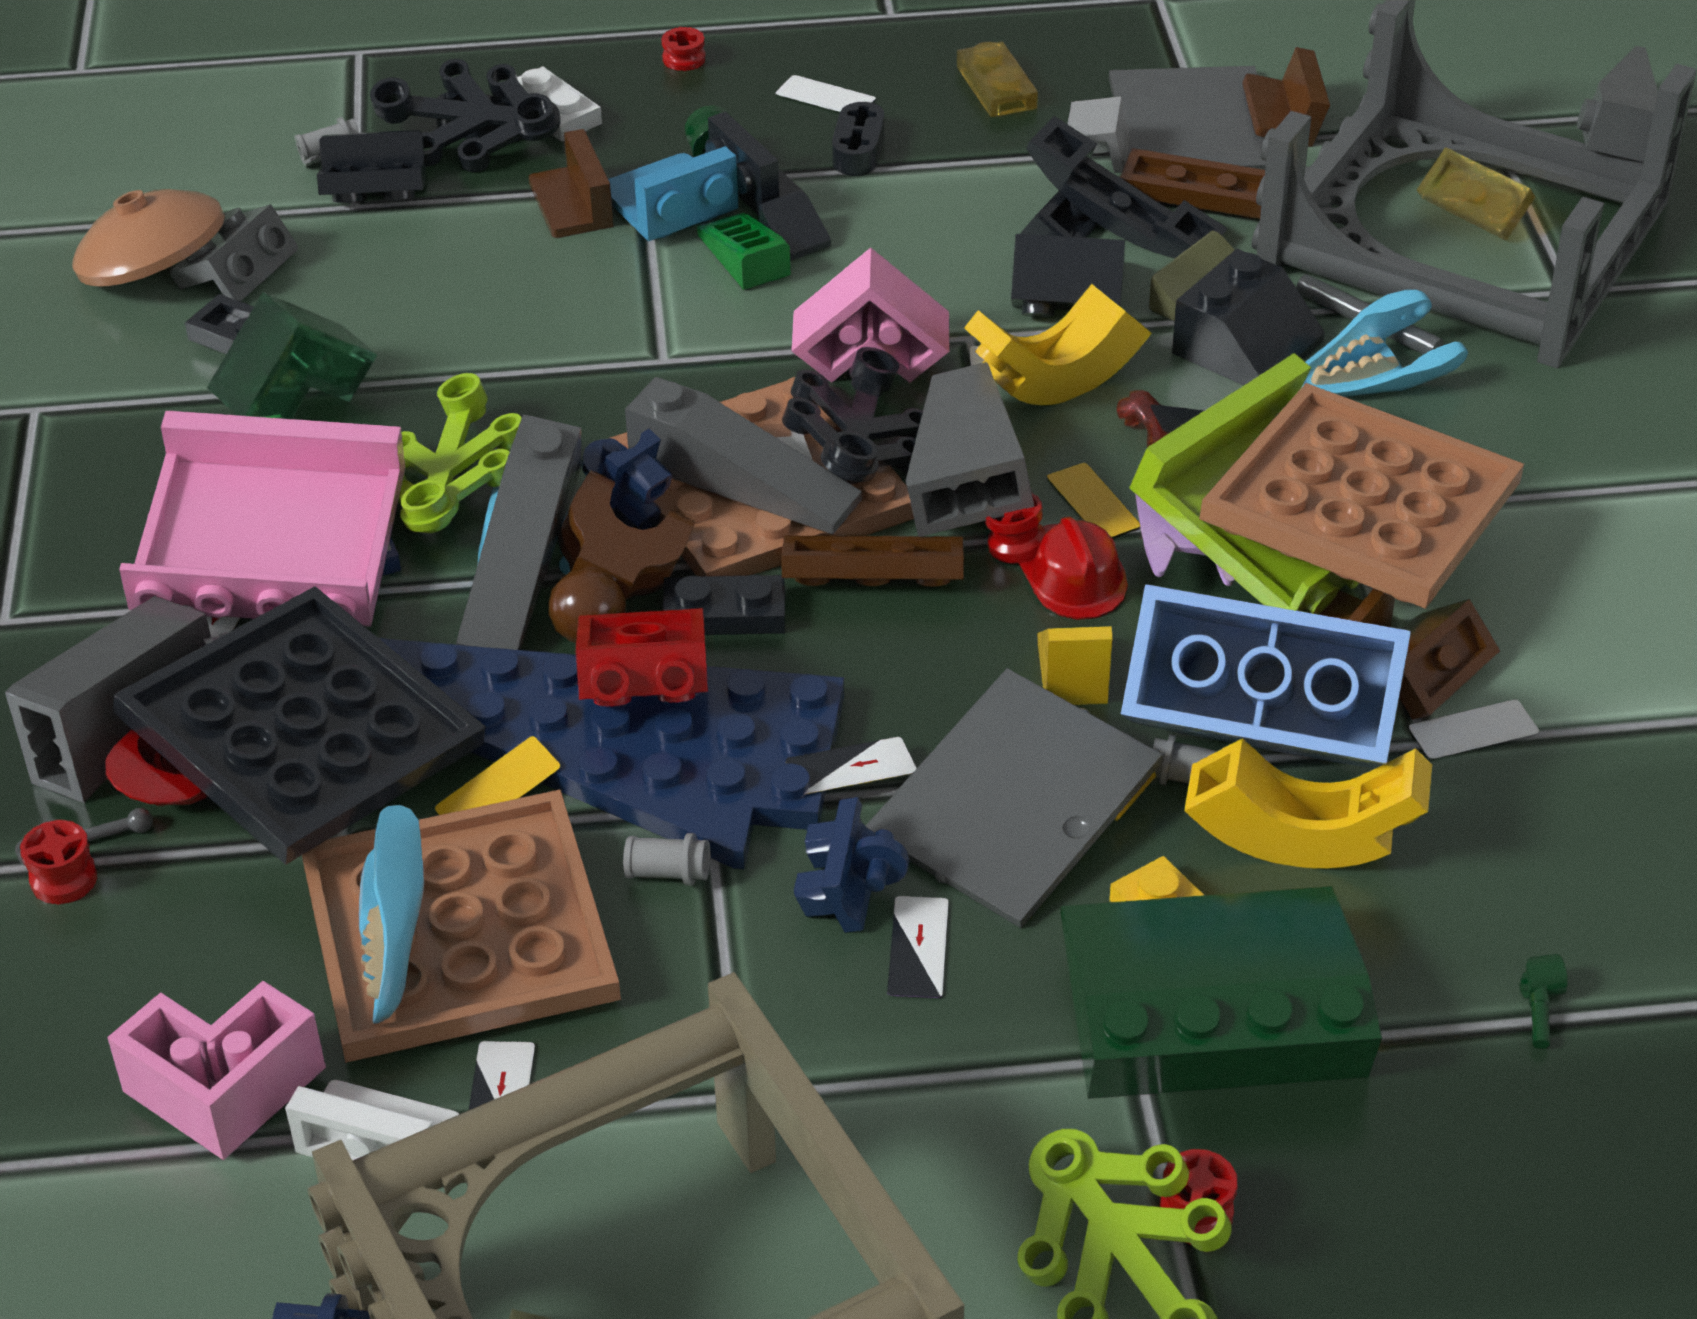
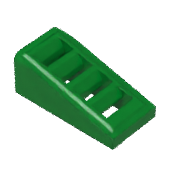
M743 212L697 226V233L700 239L743 290L791 275L789 244L779 234Z

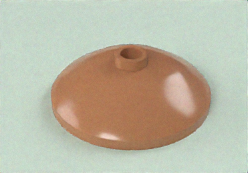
M159 189L145 193L141 190L128 192L118 197L113 202L114 207L103 213L91 226L76 249L72 267L78 279L90 286H113L145 278L184 260L208 243L222 227L225 219L224 211L217 199L197 191Z

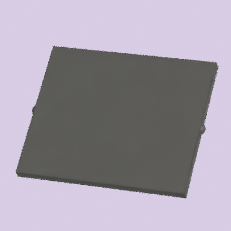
M1255 66L1109 70L1112 97L1121 96L1130 134L1128 156L1131 149L1136 148L1265 170L1266 161L1261 159V148L1265 137L1255 134L1242 84L1247 73L1257 75Z
M1007 668L868 822L866 827L874 833L881 829L889 830L894 835V840L901 843L908 851L910 862L934 875L938 882L947 883L1004 919L1022 928L1162 764L1163 755L1094 717L1088 710L1076 707Z

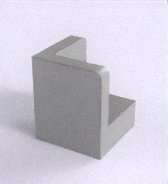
M1122 97L1071 102L1068 125L1097 143L1093 154L1110 152L1114 173H1122L1127 161L1130 144V134Z

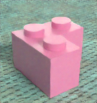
M869 248L794 310L792 352L831 383L851 368L857 351L863 347H873L891 354L899 363L897 373L909 383L949 352V311L872 248Z
M264 981L259 983L212 1025L160 992L107 1037L123 1092L222 1160L226 1159L289 1102L298 1086L305 1087L326 1068L314 1013Z

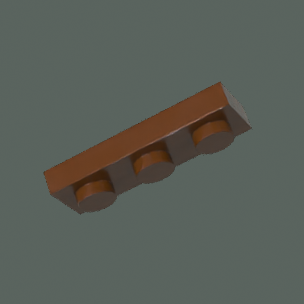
M1132 148L1120 176L1121 179L1158 202L1180 205L1185 200L1199 210L1206 209L1236 214L1250 219H1260L1262 206L1257 205L1256 196L1260 182L1265 176V170Z
M784 535L781 554L782 578H795L797 583L812 586L826 584L831 581V578L855 579L857 583L866 586L884 585L889 583L891 579H915V582L920 585L942 586L950 583L951 579H963V537Z

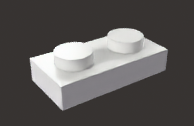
M542 66L538 69L528 70L522 76L517 77L519 83L528 94H543L558 107L561 123L557 131L552 135L561 142L565 141L564 132L579 129L587 131L602 124L601 107Z

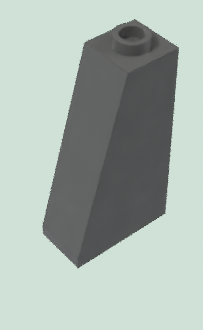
M987 362L932 375L906 477V485L918 537L986 521L988 516L994 519L1004 516V513L1034 507L1025 457Z
M154 596L13 683L6 690L5 694L31 783L85 803L108 778L106 776L105 761L113 746L132 730L113 713L114 694L201 648V640L211 637L206 613L187 605H180Z

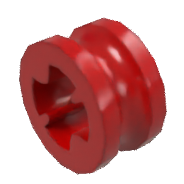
M678 27L666 31L661 38V45L664 49L662 54L664 65L676 71L694 70L703 65L706 59V53L703 49L705 44L703 33L691 27Z

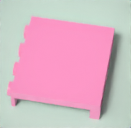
M165 411L161 431L166 455L135 563H121L119 569L128 609L133 610L156 596L180 605L193 607L198 611L206 613V616L255 619L316 586L363 626L371 627L405 472L401 427Z

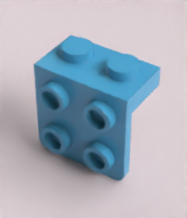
M726 146L694 158L685 153L676 154L608 179L611 188L612 206L648 242L657 238L667 237L673 232L700 222L713 220L719 215L738 209L736 155Z

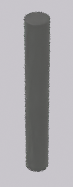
M1304 274L1296 285L1301 296L1351 320L1370 305L1308 274ZM1410 325L1388 337L1423 355L1443 346V339L1414 325Z

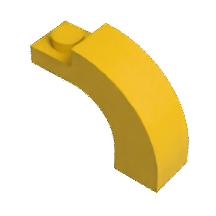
M1093 284L1090 285L1063 319L1040 334L1029 337L1011 335L979 310L964 327L981 342L975 352L984 359L983 363H988L995 382L1012 397L1033 405L1063 403L1097 388L1117 373L1152 334Z
M1242 738L1192 764L1184 811L1201 827L1223 843L1261 860L1282 865L1322 869L1359 865L1391 854L1393 829L1400 825H1408L1428 812L1432 764L1415 748L1387 762L1386 765H1381L1350 780L1332 783L1312 782L1295 778L1280 771Z

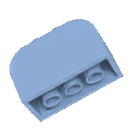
M1145 584L1121 715L1130 722L1166 731L1234 743L1243 738L1248 744L1256 748L1343 764L1377 768L1381 765H1386L1411 631Z

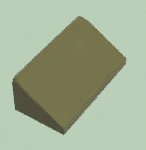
M1213 230L1152 276L1149 309L1175 321L1176 300L1230 255L1234 248L1218 232Z

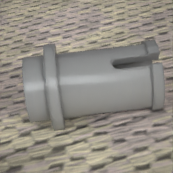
M342 117L336 119L337 124L306 134L295 135L296 146L304 166L308 167L321 161L319 144L321 136L360 133L355 120L344 121Z
M1169 734L1168 740L1155 738L1153 749L1163 755V762L1155 771L1156 777L1160 778L1159 785L1166 786L1167 780L1189 784L1192 764L1217 751L1175 742L1176 735Z
M687 833L684 839L638 838L637 836H629L626 839L623 856L626 878L682 879L685 886H693L696 880H707L710 871L711 851L709 841L698 840L696 833Z

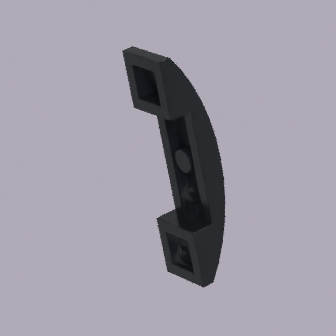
M1053 116L1029 141L1026 149L1058 191L1099 225L1139 247L1167 257L1176 258L1214 230L1224 236L1228 229L1185 200L1172 212L1091 159L1097 143L1056 116Z

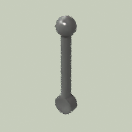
M136 808L130 812L127 818L87 828L84 831L87 833L89 841L128 830L136 833H145L153 825V816L147 809ZM20 840L15 846V852L19 862L23 864L20 854L22 840Z

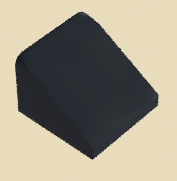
M803 190L775 198L759 206V222L779 234L789 244L790 261L831 246V238L809 197Z

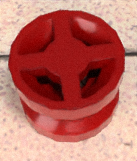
M1032 493L1034 507L1004 513V516L994 519L990 516L986 517L984 522L987 528L992 530L988 535V548L992 557L998 561L1023 563L1035 558L1041 540L1046 534L1043 525L1040 524L1043 517V507L1037 495Z
M67 820L48 821L34 827L24 836L20 844V854L23 864L29 871V884L36 898L45 903L59 905L74 902L84 897L93 889L97 881V869L95 861L89 854V840L82 826Z
M1190 1149L1180 1152L1189 1169L1188 1182L1179 1193L1169 1197H1161L1160 1207L1184 1209L1194 1200L1209 1198L1222 1206L1232 1225L1234 1216L1233 1201L1237 1194V1174L1231 1163L1220 1154L1209 1150ZM1167 1163L1163 1171V1178L1168 1177L1173 1172L1175 1163ZM1207 1216L1200 1219L1195 1226L1194 1232L1198 1234L1210 1232L1216 1226L1218 1218Z

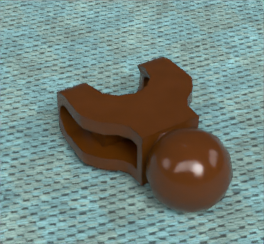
M593 470L589 471L573 498L568 514L559 530V546L569 563L570 572L552 589L549 600V616L556 631L573 643H576L579 616L626 613L627 599L638 595H648L664 588V577L671 576L695 525L693 519L674 510H669L665 519L655 528L641 530L627 526L615 516L610 506L612 489L616 483L612 479Z

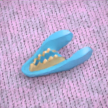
M1398 291L1383 296L1362 310L1337 337L1309 358L1305 363L1311 369L1304 384L1308 383L1343 397L1402 391L1456 370L1466 360L1468 351L1463 343L1452 342L1427 352L1411 365L1403 368L1386 345V338L1422 319L1430 312L1432 304L1428 296L1422 291Z
M401 805L388 806L380 812L375 832L374 849L367 855L361 876L359 932L362 937L361 949L365 953L361 958V964L365 966L362 977L364 981L369 983L367 995L375 998L373 1024H378L390 1018L401 1002L406 987L411 946L420 913L425 884L419 820L411 809Z

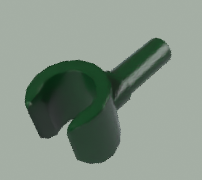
M1559 954L1530 957L1525 966L1526 971L1522 974L1519 982L1522 996L1525 999H1529L1532 1013V1045L1537 1049H1546L1550 1046V1001L1548 996L1564 995L1567 991V970L1564 960Z

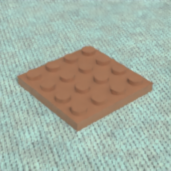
M795 377L750 393L740 394L737 397L720 403L774 437L792 436L791 431L783 425L782 417L788 401L793 398L790 390ZM820 408V416L836 432H841L842 430L838 427V425ZM627 432L611 437L628 448ZM810 434L804 435L812 460L827 469L821 461L823 447ZM890 465L878 467L875 477L869 481L851 484L861 491L862 500L834 534L675 479L671 480L670 487L665 493L654 501L661 508L659 524L665 519L669 510H674L695 521L682 557L695 575L700 577L748 576L780 566L784 535L866 536L914 519L907 486Z
M1305 383L1203 498L1199 519L1223 528L1230 534L1243 536L1276 549L1286 556L1304 560L1334 572L1344 579L1357 581L1392 595L1397 600L1412 603L1426 609L1520 484L1524 464Z
M561 790L419 820L425 884L420 913L411 946L406 987L395 1012L390 1018L378 1024H373L375 998L367 995L369 983L364 981L362 977L365 966L361 964V958L365 953L361 949L362 937L359 932L361 876L367 855L374 849L376 829L328 839L302 855L345 1063L621 1000L619 980Z

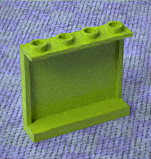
M1294 353L1147 447L1129 488L1213 562L1235 578L1236 582L1263 605L1306 613L1310 612L1318 615L1333 601L1339 589L1345 585L1353 589L1360 583L1344 579L1334 572L1304 560L1286 556L1276 549L1243 536L1230 534L1223 528L1199 519L1203 498L1302 388L1311 367Z

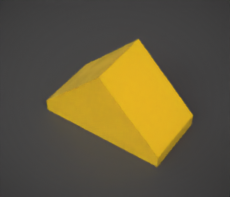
M1112 626L1053 628L1037 633L1043 688L1073 705L1108 704Z

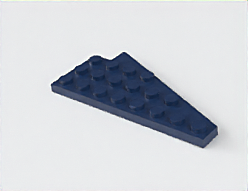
M379 638L486 726L484 745L471 753L495 763L526 739L534 736L560 763V768L543 780L541 784L555 790H561L566 795L666 839H684L687 833H696L698 840L709 841L711 859L729 867L745 869L754 825L807 830L809 824L820 823L826 790L804 794L810 786L808 771L798 764H787L786 759L788 757L834 749L845 696L844 677L707 666L708 692L695 693V697L691 700L663 702L657 699V695L632 696V700L624 705L600 706L596 705L593 699L579 700L576 655Z

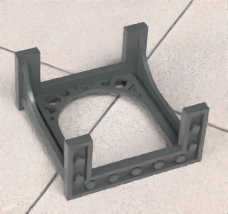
M1386 0L1383 4L1379 3L1374 8L1369 22V33L1374 35L1373 47L1367 55L1363 68V77L1368 79L1367 92L1353 116L1345 117L1334 139L1323 144L1315 162L1310 167L1306 166L1311 116L1291 111L1276 129L1271 128L1267 132L1261 148V159L1266 161L1265 176L1260 182L1256 196L1257 205L1262 206L1261 216L1252 237V248L1257 250V255L1261 259L1282 268L1284 265H1288L1385 296L1403 290L1422 291L1431 301L1432 307L1430 311L1540 345L1537 362L1558 369L1668 203L1697 69L1676 63L1659 87L1644 161L1640 162L1588 150L1585 143L1498 119L1471 107L1454 95L1438 79L1426 62L1418 45L1413 26L1416 0ZM1388 136H1393L1404 140L1409 146L1406 148H1395L1388 145L1385 140ZM1374 154H1376V155L1379 156V157L1372 158V156H1373ZM1456 158L1478 161L1622 204V206L1597 241L1604 203L1586 197L1581 198L1562 226L1549 300L1545 302L1426 265L1395 253L1378 242L1363 227L1356 213L1355 200L1362 187L1369 180L1394 166L1425 159ZM1334 204L1340 206L1338 208H1332ZM1332 222L1343 224L1344 227L1338 229Z

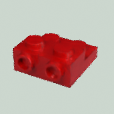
M703 608L579 616L576 640L579 700L593 699L596 705L619 706L629 703L632 700V696L657 695V699L663 702H683L693 699L695 693L708 692Z

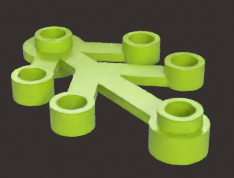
M463 373L453 376L439 387L437 396L448 417L436 453L420 444L413 432H401L405 468L411 466L427 477V480L414 485L407 480L405 474L403 476L398 503L403 507L401 519L405 527L410 531L438 532L450 524L459 509V501L485 483L490 487L500 486L506 461L510 453L509 450H511L522 418L516 413L502 415L496 418L488 429L464 445L470 423L483 417L487 410L485 405L487 404L488 396L480 378L476 374ZM480 459L477 466L452 481L455 475Z
M1076 1129L1057 1130L1042 1138L1033 1149L1029 1159V1174L1036 1188L1043 1194L1035 1235L1027 1238L1021 1244L1017 1255L1019 1267L1033 1284L1048 1287L1058 1283L1065 1276L1068 1269V1258L1062 1247L1074 1202L1088 1220L1075 1289L1065 1295L1060 1301L1057 1309V1318L1073 1319L1074 1314L1079 1309L1092 1307L1094 1308V1314L1091 1319H1109L1104 1305L1115 1256L1160 1319H1218L1214 1311L1206 1303L1196 1299L1185 1300L1140 1238L1188 1242L1200 1251H1215L1226 1244L1232 1230L1231 1222L1222 1206L1209 1198L1194 1200L1184 1209L1113 1203L1099 1185L1147 1186L1155 1195L1161 1197L1173 1196L1186 1186L1189 1179L1188 1166L1179 1151L1170 1145L1159 1144L1146 1150L1143 1155L1100 1152L1096 1143L1088 1134ZM1068 1155H1074L1073 1162L1069 1167L1063 1170L1053 1169L1060 1159ZM1166 1162L1175 1163V1168L1168 1177L1163 1179L1153 1178V1172L1157 1166ZM1207 1216L1218 1218L1216 1226L1210 1232L1205 1234L1194 1232L1195 1226L1200 1219ZM1045 1251L1054 1253L1053 1259L1048 1266L1043 1269H1032L1033 1261L1040 1253Z

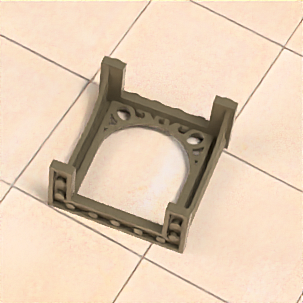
M735 972L708 983L709 1008L357 1159H351L341 1139L312 1151L318 1184L307 1188L314 1213L324 1233L318 1235L319 1243L329 1269L335 1277L329 1280L331 1293L346 1295L349 1309L368 1311L370 1319H473L465 1302L461 1285V1261L464 1245L470 1227L480 1208L501 1182L524 1163L559 1144L714 1077L717 1123L750 1174L776 1162V1128L880 1283L807 1319H964L965 1306ZM461 1183H466L468 1188L463 1196L454 1200L448 1196L454 1187ZM443 1187L445 1193H443V1192H441V1191H438L437 1189H440V1188ZM412 1213H430L442 1218L448 1224V1229L434 1239L415 1240L399 1234V1231ZM435 1262L439 1265L441 1272L434 1279L425 1280L423 1269L417 1263Z

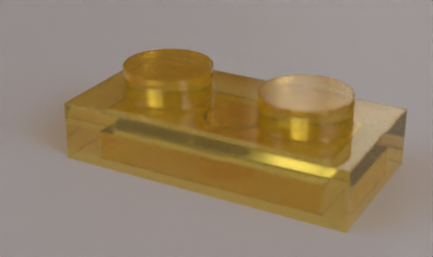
M1003 41L997 43L982 42L975 47L957 50V68L990 117L1037 108V89Z
M1447 147L1444 148L1416 190L1422 199L1507 241L1536 198L1530 188Z

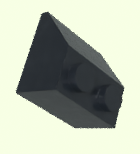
M1016 234L1011 290L1012 306L1021 307L1022 315L1052 318L1054 317L1055 310H1071L1090 285L1093 284L1121 307L1125 240Z
M1235 249L1176 300L1172 354L1245 385L1294 353L1304 360L1324 341L1325 332L1284 268L1263 260L1256 254Z

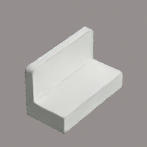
M340 1080L330 1081L324 1092L298 1086L285 1108L296 1153L313 1157L312 1151L341 1139L352 1160L459 1115L458 1112Z

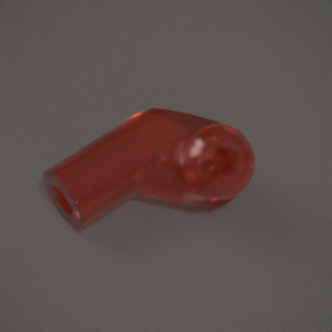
M1133 390L1130 391L1129 397L1118 401L1116 411L1119 419L1125 418V426L1135 427L1142 422L1147 429V447L1171 432H1165L1161 428L1150 408L1151 404H1161L1148 391Z

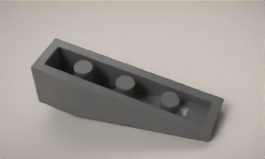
M1635 46L1598 83L1593 100L1588 98L1584 100L1578 118L1577 129L1583 130L1586 149L1640 162L1644 161L1658 93L1645 47Z
M655 377L625 408L628 449L633 448L639 442L642 432L648 428L661 439L656 459L673 474L672 479L830 534H834L862 500L859 489L706 393Z
M523 414L506 461L456 645L521 650L558 539L559 530L565 519L581 471V427Z

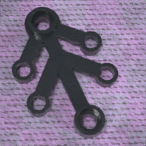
M462 59L446 61L440 67L439 73L444 88L449 92L458 93L464 101L413 96L407 82L395 77L380 80L370 91V98L376 115L389 124L402 123L409 116L453 120L432 132L422 133L424 149L431 148L424 151L426 167L440 162L443 157V148L488 125L500 126L499 128L483 137L468 138L458 147V155L463 169L468 172H479L489 166L491 153L519 139L528 141L545 139L554 134L561 123L558 107L543 94H528L519 83L515 69L508 64L493 66L487 72L486 78L491 94L498 98H506L511 106L494 105L472 78L467 62Z
M863 347L857 351L850 369L851 384L856 390L851 409L829 387V382L823 375L812 370H800L797 372L790 393L793 398L787 403L782 423L786 428L795 433L810 434L823 447L821 461L828 471L849 484H856L873 479L878 467L894 465L899 470L908 473L923 410L909 408L901 414L873 418L878 397L892 387L899 369V363L891 354L881 349ZM820 408L838 425V427L842 430L841 432H836L820 416ZM901 436L893 444L875 445L872 441L874 439Z

